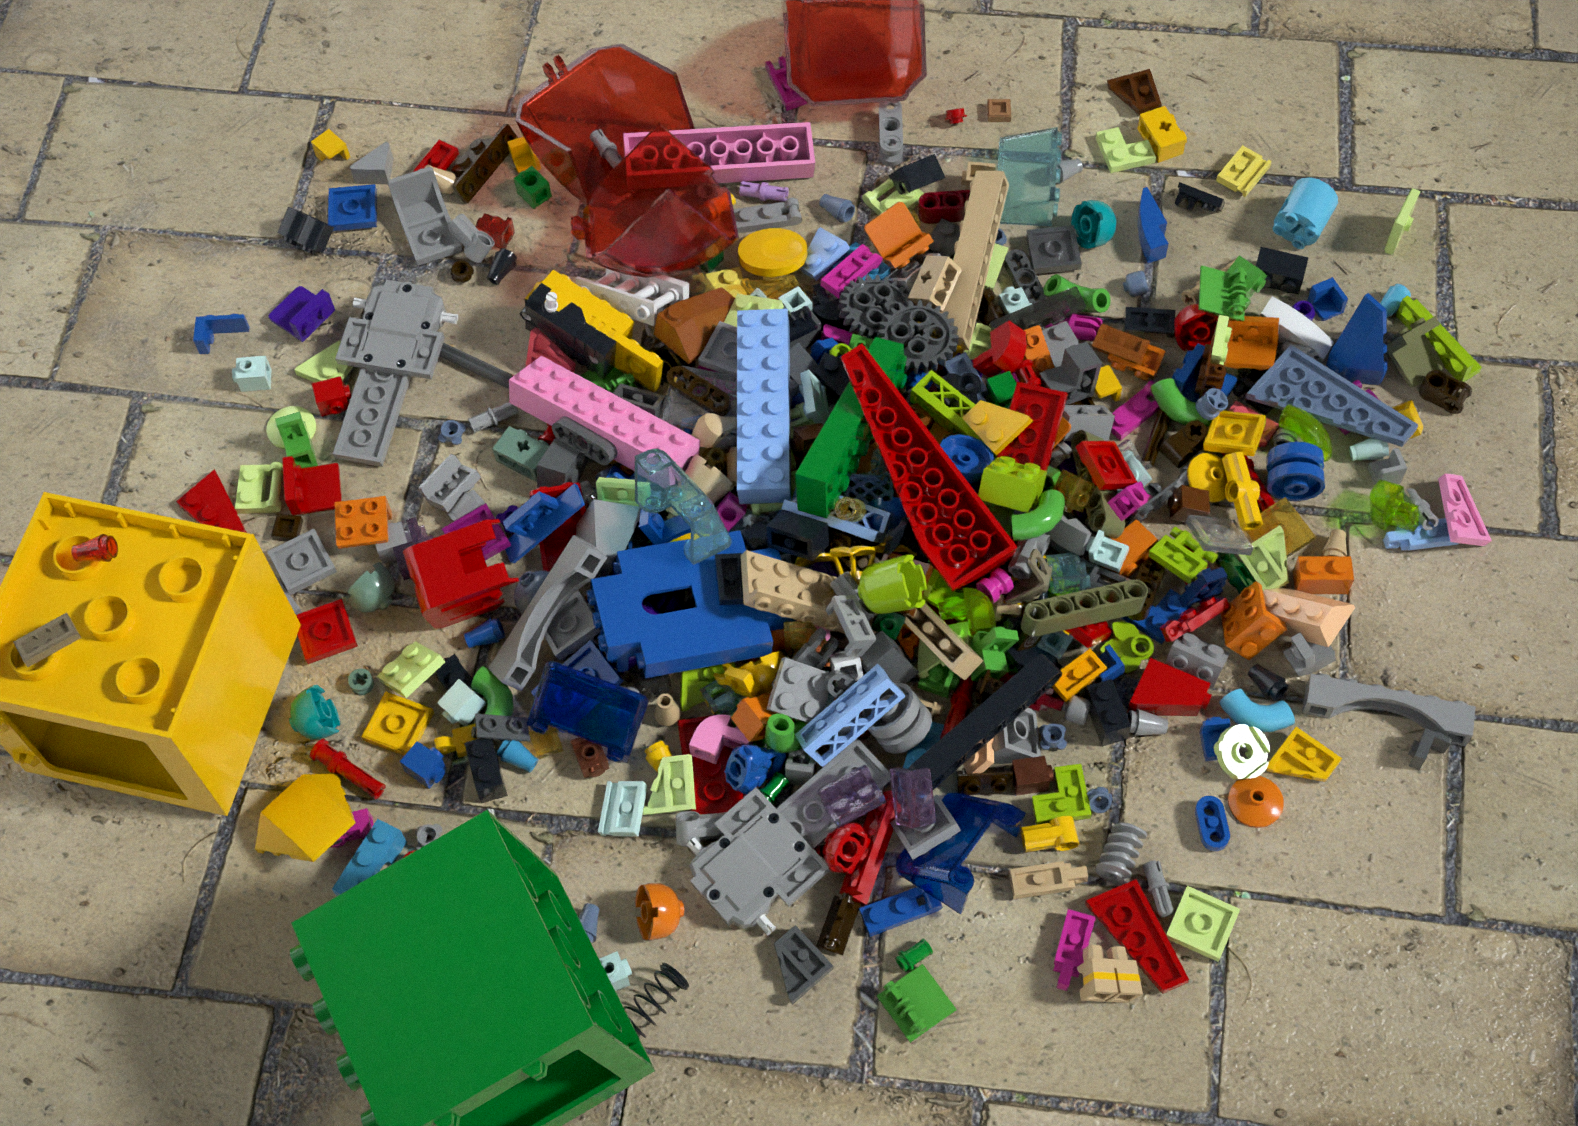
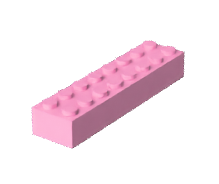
M810 122L623 133L627 189L812 178L814 176L815 156Z
M540 356L509 379V403L551 426L561 417H569L612 442L617 449L615 461L666 489L683 477L693 456L699 455V439L543 356Z

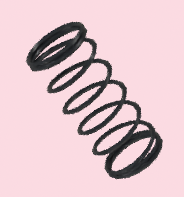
M665 962L660 965L661 971H654V977L659 986L649 982L644 983V989L649 998L640 994L634 995V1002L640 1011L630 1006H624V1009L627 1008L638 1013L654 1026H657L656 1023L641 1008L636 997L650 1002L664 1014H667V1012L651 996L646 985L655 987L674 1002H677L660 983L656 973L665 975L683 990H688L690 987L688 981L675 968ZM629 1017L636 1032L644 1038H646V1035L634 1024V1022Z

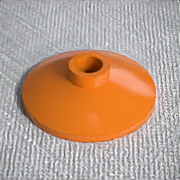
M1257 776L1251 779L1237 780L1229 791L1228 805L1231 813L1239 822L1249 827L1262 828L1278 820L1283 811L1284 799L1275 783L1265 777ZM1256 794L1261 796L1262 800L1256 801L1253 798V795Z

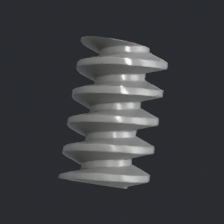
M1116 823L1112 826V834L1108 836V843L1105 844L1104 853L1101 854L1100 863L1097 864L1095 869L1101 878L1117 885L1126 883L1122 877H1131L1132 873L1127 868L1135 867L1136 863L1131 858H1138L1140 854L1134 848H1142L1143 843L1139 839H1146L1147 833L1144 830L1130 823Z

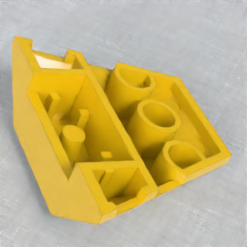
M302 774L260 812L255 850L263 854L265 851H269L274 856L287 854L292 859L316 861L356 823L350 805L346 801L345 790L341 787L339 775Z

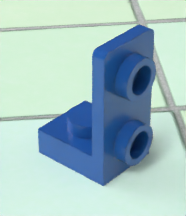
M243 314L199 316L195 319L193 341L199 354H210V344L214 343V334L249 332L250 326Z
M650 505L640 510L639 528L654 545L670 542L700 528L701 511L699 508L663 521L661 515L656 514Z

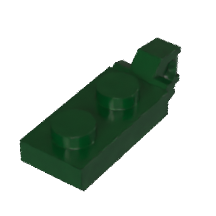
M1223 546L1216 553L1218 555L1215 561L1217 566L1223 567L1227 574L1228 582L1236 588L1239 594H1241L1244 588L1256 582L1244 562H1239L1229 547Z

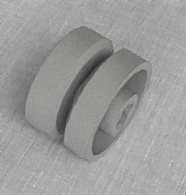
M903 683L894 684L906 697L867 729L886 752L893 754L906 752L918 745L925 738L932 724L929 710L911 688ZM888 688L880 695L879 701L889 699L894 692ZM872 708L864 709L861 718L868 717L871 714Z

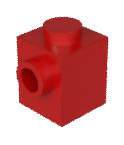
M341 376L312 383L315 401L321 416L339 414L347 410L349 405L348 399H351L352 393L349 384L344 385Z

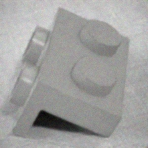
M450 454L418 489L431 506L449 512L464 493L474 487L481 476L477 470L462 465L455 455Z
M1185 633L1173 643L1165 664L1211 683L1210 688H1213L1230 653L1218 645L1209 644L1198 639L1193 634Z

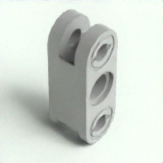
M887 97L879 103L880 160L886 166H896L903 159L902 105L898 99ZM893 106L894 109H887L886 107Z

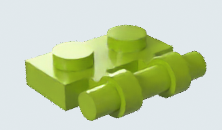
M1176 526L1170 532V535L1175 539L1165 534L1149 551L1150 558L1188 584L1197 579L1196 575L1199 572L1207 569L1208 563L1203 559L1214 563L1218 557L1216 553L1211 551L1209 545L1206 543L1201 544L1192 538V534L1187 530L1182 531ZM1185 546L1189 547V548L1192 549L1194 552H1191L1190 550H1188L1187 548H1185Z

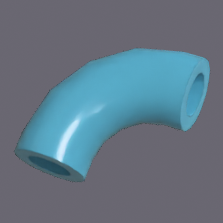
M1236 689L1225 695L1219 702L1222 709L1235 723L1256 727L1261 732L1270 733L1295 724L1293 712L1283 700L1271 705H1259L1252 702L1242 689Z

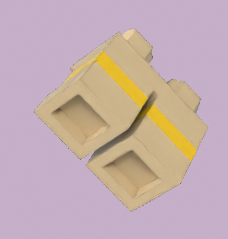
M1089 945L1083 949L1084 963L1077 967L1078 972L1083 974L1084 987L1080 989L1081 1001L1104 1002L1106 1000V1002L1129 1003L1143 994L1136 960H1128L1125 947L1115 946L1106 950L1108 959L1103 958L1100 945Z

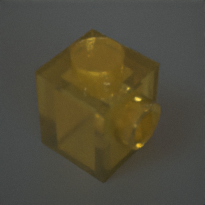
M1063 469L1053 490H1057L1064 495V511L1071 513L1072 509L1083 513L1096 485L1079 475Z

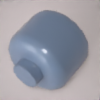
M1136 271L1126 275V282H1123L1125 292L1129 291L1131 297L1148 293V285L1143 271Z

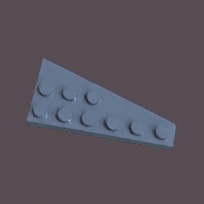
M1292 345L1287 348L1246 395L1248 400L1401 447L1418 428L1417 423Z

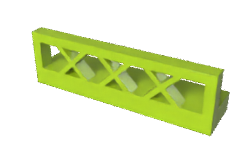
M1409 296L1402 299L1396 313V317L1410 331L1412 330L1410 325L1419 319L1424 318L1427 321L1434 317L1417 299L1413 301ZM1441 324L1425 333L1442 360L1444 367L1455 379L1465 382L1480 373L1482 367Z
M930 370L911 389L910 402L913 404L918 403L932 416L936 423L951 435L971 436L983 442L962 418L963 413L969 412L975 404L934 371ZM932 380L939 385L940 392H929L924 386ZM954 397L959 401V407L949 408L944 404V398Z

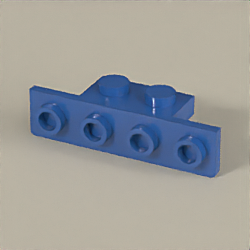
M574 483L557 498L538 491L503 521L505 529L515 533L508 539L511 546L505 549L511 563L515 564L585 505L577 484Z

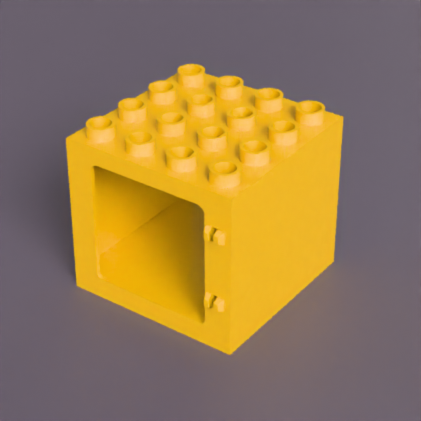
M43 492L0 585V744L13 757V761L19 764L26 772L228 816L301 626L254 534ZM67 613L81 638L27 667L13 642Z

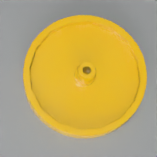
M782 228L762 229L747 235L738 246V259L740 265L752 274L764 277L783 276L798 270L804 265L807 259V244L801 235L791 230Z

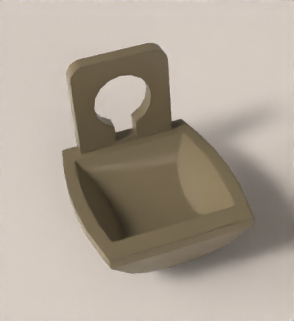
M1033 549L1028 558V565L1033 571L1030 578L1018 579L1013 582L1014 589L1008 593L1005 600L1006 603H1028L1048 591L1052 566L1047 564L1038 549ZM1036 559H1037L1038 562L1040 563V566H1041V569H1040V570H1039L1038 567H1037Z

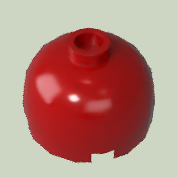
M1197 303L1188 305L1180 310L1175 317L1174 333L1178 346L1187 352L1186 350H1194L1198 343L1203 346L1205 344L1210 345L1219 315L1199 310V304Z

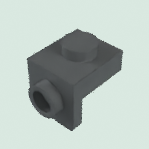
M1426 728L1419 741L1414 740L1409 749L1408 755L1412 756L1409 766L1420 770L1430 749L1444 754L1452 739L1446 737L1445 734L1438 730Z

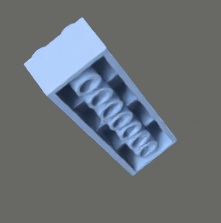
M788 309L737 311V493L739 504L783 503L784 499L791 500L790 339Z

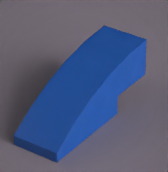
M1145 187L1142 190L1137 227L1143 254L1147 262L1151 263L1166 258L1169 243L1165 238L1167 221L1148 187Z

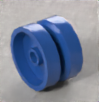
M952 435L943 439L940 446L978 495L983 470L994 461L992 451L981 440L971 436Z
M1289 442L1275 446L1268 452L1266 456V468L1268 471L1267 489L1273 497L1284 501H1304L1314 498L1324 491V455L1318 446L1306 442Z

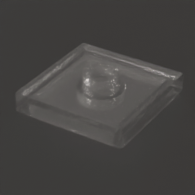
M1188 515L1186 524L1203 551L1251 556L1253 546L1234 519Z

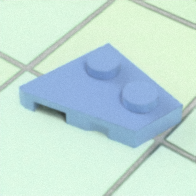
M820 227L807 250L806 262L800 269L804 274L817 281L850 247L846 241Z

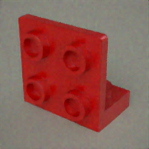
M293 456L282 458L285 502L292 515L335 509V502L342 501L340 467L338 463L301 468L300 465H296Z

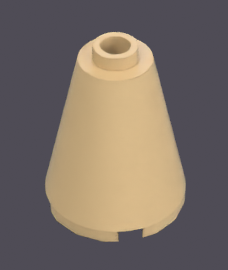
M694 455L666 509L669 513L667 519L695 508H699L701 514L704 513L729 491L733 490V483L716 467H711L708 464L705 466L704 464L707 461L704 458Z

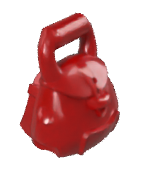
M844 824L836 828L833 833L830 832L825 838V844L821 849L822 858L826 861L828 869L832 872L849 873L852 875L856 869V864L861 859L865 849H868L871 840L860 824Z

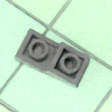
M1062 515V519L1046 534L1050 535V539L1069 551L1078 555H1084L1092 533L1076 518L1068 520Z

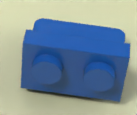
M1199 343L1193 351L1189 350L1186 353L1182 362L1184 364L1181 369L1177 368L1172 376L1180 393L1192 402H1197L1199 394L1195 393V388L1205 346ZM1226 372L1221 391L1228 398L1237 383V378Z

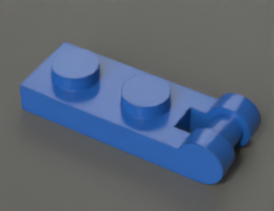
M932 881L924 882L915 888L859 908V913L869 937L941 910L943 906L940 899H936L934 895L935 888ZM924 897L926 903L919 906L916 899Z

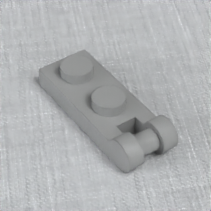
M789 198L785 202L733 209L737 234L800 224L802 217L798 211V199Z

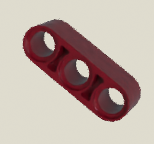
M970 189L924 193L919 198V220L925 224H937L942 218L949 222H961L965 217V202L969 200Z

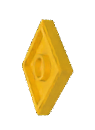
M1231 411L1220 412L1211 421L1203 444L1204 451L1228 454L1243 452V455L1255 456L1266 424V415Z
M385 691L361 738L363 741L405 756L417 741H420L434 714V710Z

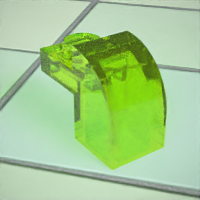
M1380 479L1370 492V519L1376 527L1386 530L1390 524L1413 532L1419 526V506L1404 502V486Z
M963 588L964 599L949 597L944 599V602L938 603L939 614L942 620L967 616L971 636H974L977 631L990 632L991 629L997 627L992 603L979 590Z

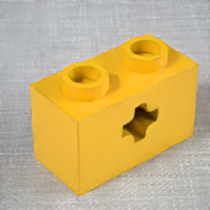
M1166 106L1140 114L1137 130L1143 140H1149L1158 163L1183 154L1185 144L1187 143L1186 134L1183 130H1180L1174 115L1169 113Z

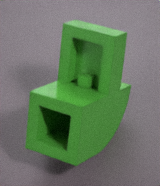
M300 411L275 418L277 428L284 442L287 457L293 456L296 465H300L301 468L318 466L313 444Z
M995 627L990 632H976L970 643V648L983 662L971 673L972 681L978 682L980 677L985 678L988 669H990V677L998 680L1009 672L1005 652L1019 641L1017 630Z

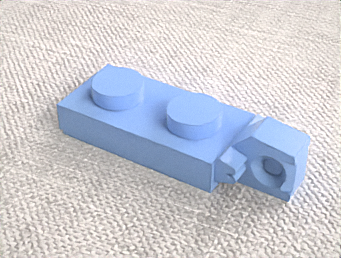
M1446 518L1438 519L1439 522L1436 527L1429 522L1433 528L1432 530H1425L1419 521L1403 523L1395 531L1386 532L1383 539L1386 549L1401 547V550L1408 551L1458 545L1459 543L1450 542Z

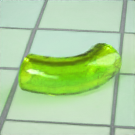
M1288 404L1280 416L1279 427L1294 433L1303 442L1318 446L1323 451L1324 462L1328 461L1332 457L1333 449L1327 430L1310 413Z

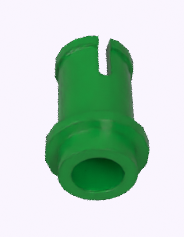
M776 772L764 788H759L758 790L774 805L776 803L775 799L789 785V781L784 775Z
M922 938L906 951H899L895 960L904 972L907 970L912 971L914 965L927 956L932 955L933 950L930 944Z

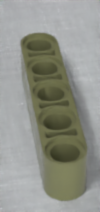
M1079 430L1071 440V449L1090 528L1095 532H1098V530L1104 531L1105 536L1116 539L1124 531L1125 520L1121 521L1107 502L1118 494L1117 489L1099 490L1093 483L1092 476L1087 467L1082 463L1076 446L1081 441H1104V439L1085 430Z
M1128 580L1033 601L1027 604L1020 626L1026 635L1034 637L1134 615L1142 610L1148 594V588L1140 580Z

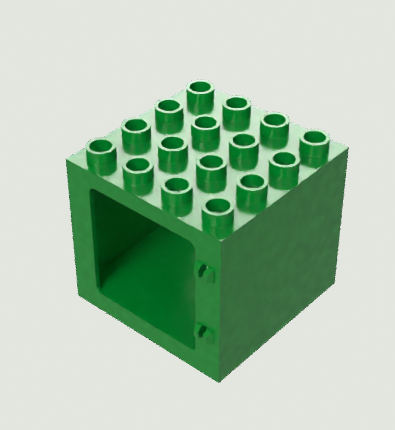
M488 810L291 923L300 943L290 949L292 962L305 981L309 982L315 978L323 996L313 1002L316 1018L328 1035L332 1036L337 1032L339 1033L346 1049V1053L336 1058L340 1074L351 1090L363 1089L371 1109L361 1114L363 1126H562L656 1071L557 873Z

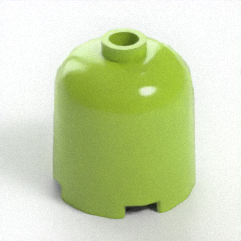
M904 555L869 565L862 572L858 585V595L869 610L876 614H886L923 607L925 600L922 599V591L927 590V584L921 564H914L913 555Z

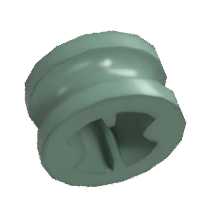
M356 669L348 677V683L352 691L357 695H366L374 687V680L366 669ZM360 678L366 682L362 686L357 683V680Z

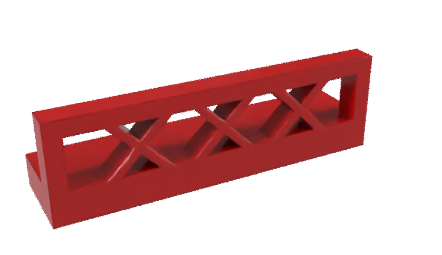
M894 790L879 793L873 798L863 826L871 843L856 864L853 874L846 873L839 892L841 895L842 893L852 895V901L861 903V906L868 903L894 829L890 822L898 818L902 805L897 803L899 793Z

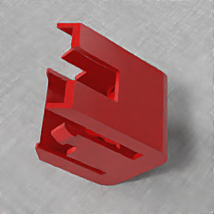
M499 519L483 520L415 544L403 551L411 580L415 583L414 590L422 616L433 628L448 627L499 608L505 603L504 598L499 599L503 594L499 588L519 581V578H509L504 562L487 567L482 548L487 545L486 542L496 539L492 525L500 523Z

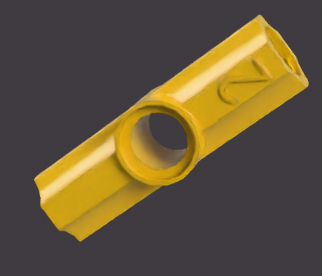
M1243 452L1227 454L1222 458L1228 481L1225 486V497L1229 502L1234 503L1242 531L1257 529L1263 525L1257 503L1260 496L1259 484L1251 480Z

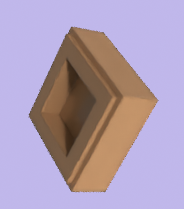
M987 99L988 122H1011V100Z

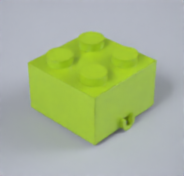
M1001 456L984 468L978 496L983 501L1028 513L1032 508L1036 509L1038 507V499L1043 492L1047 471L1041 470L1040 466L1036 464L1025 463L1023 465L1016 463L1015 459L1011 457Z

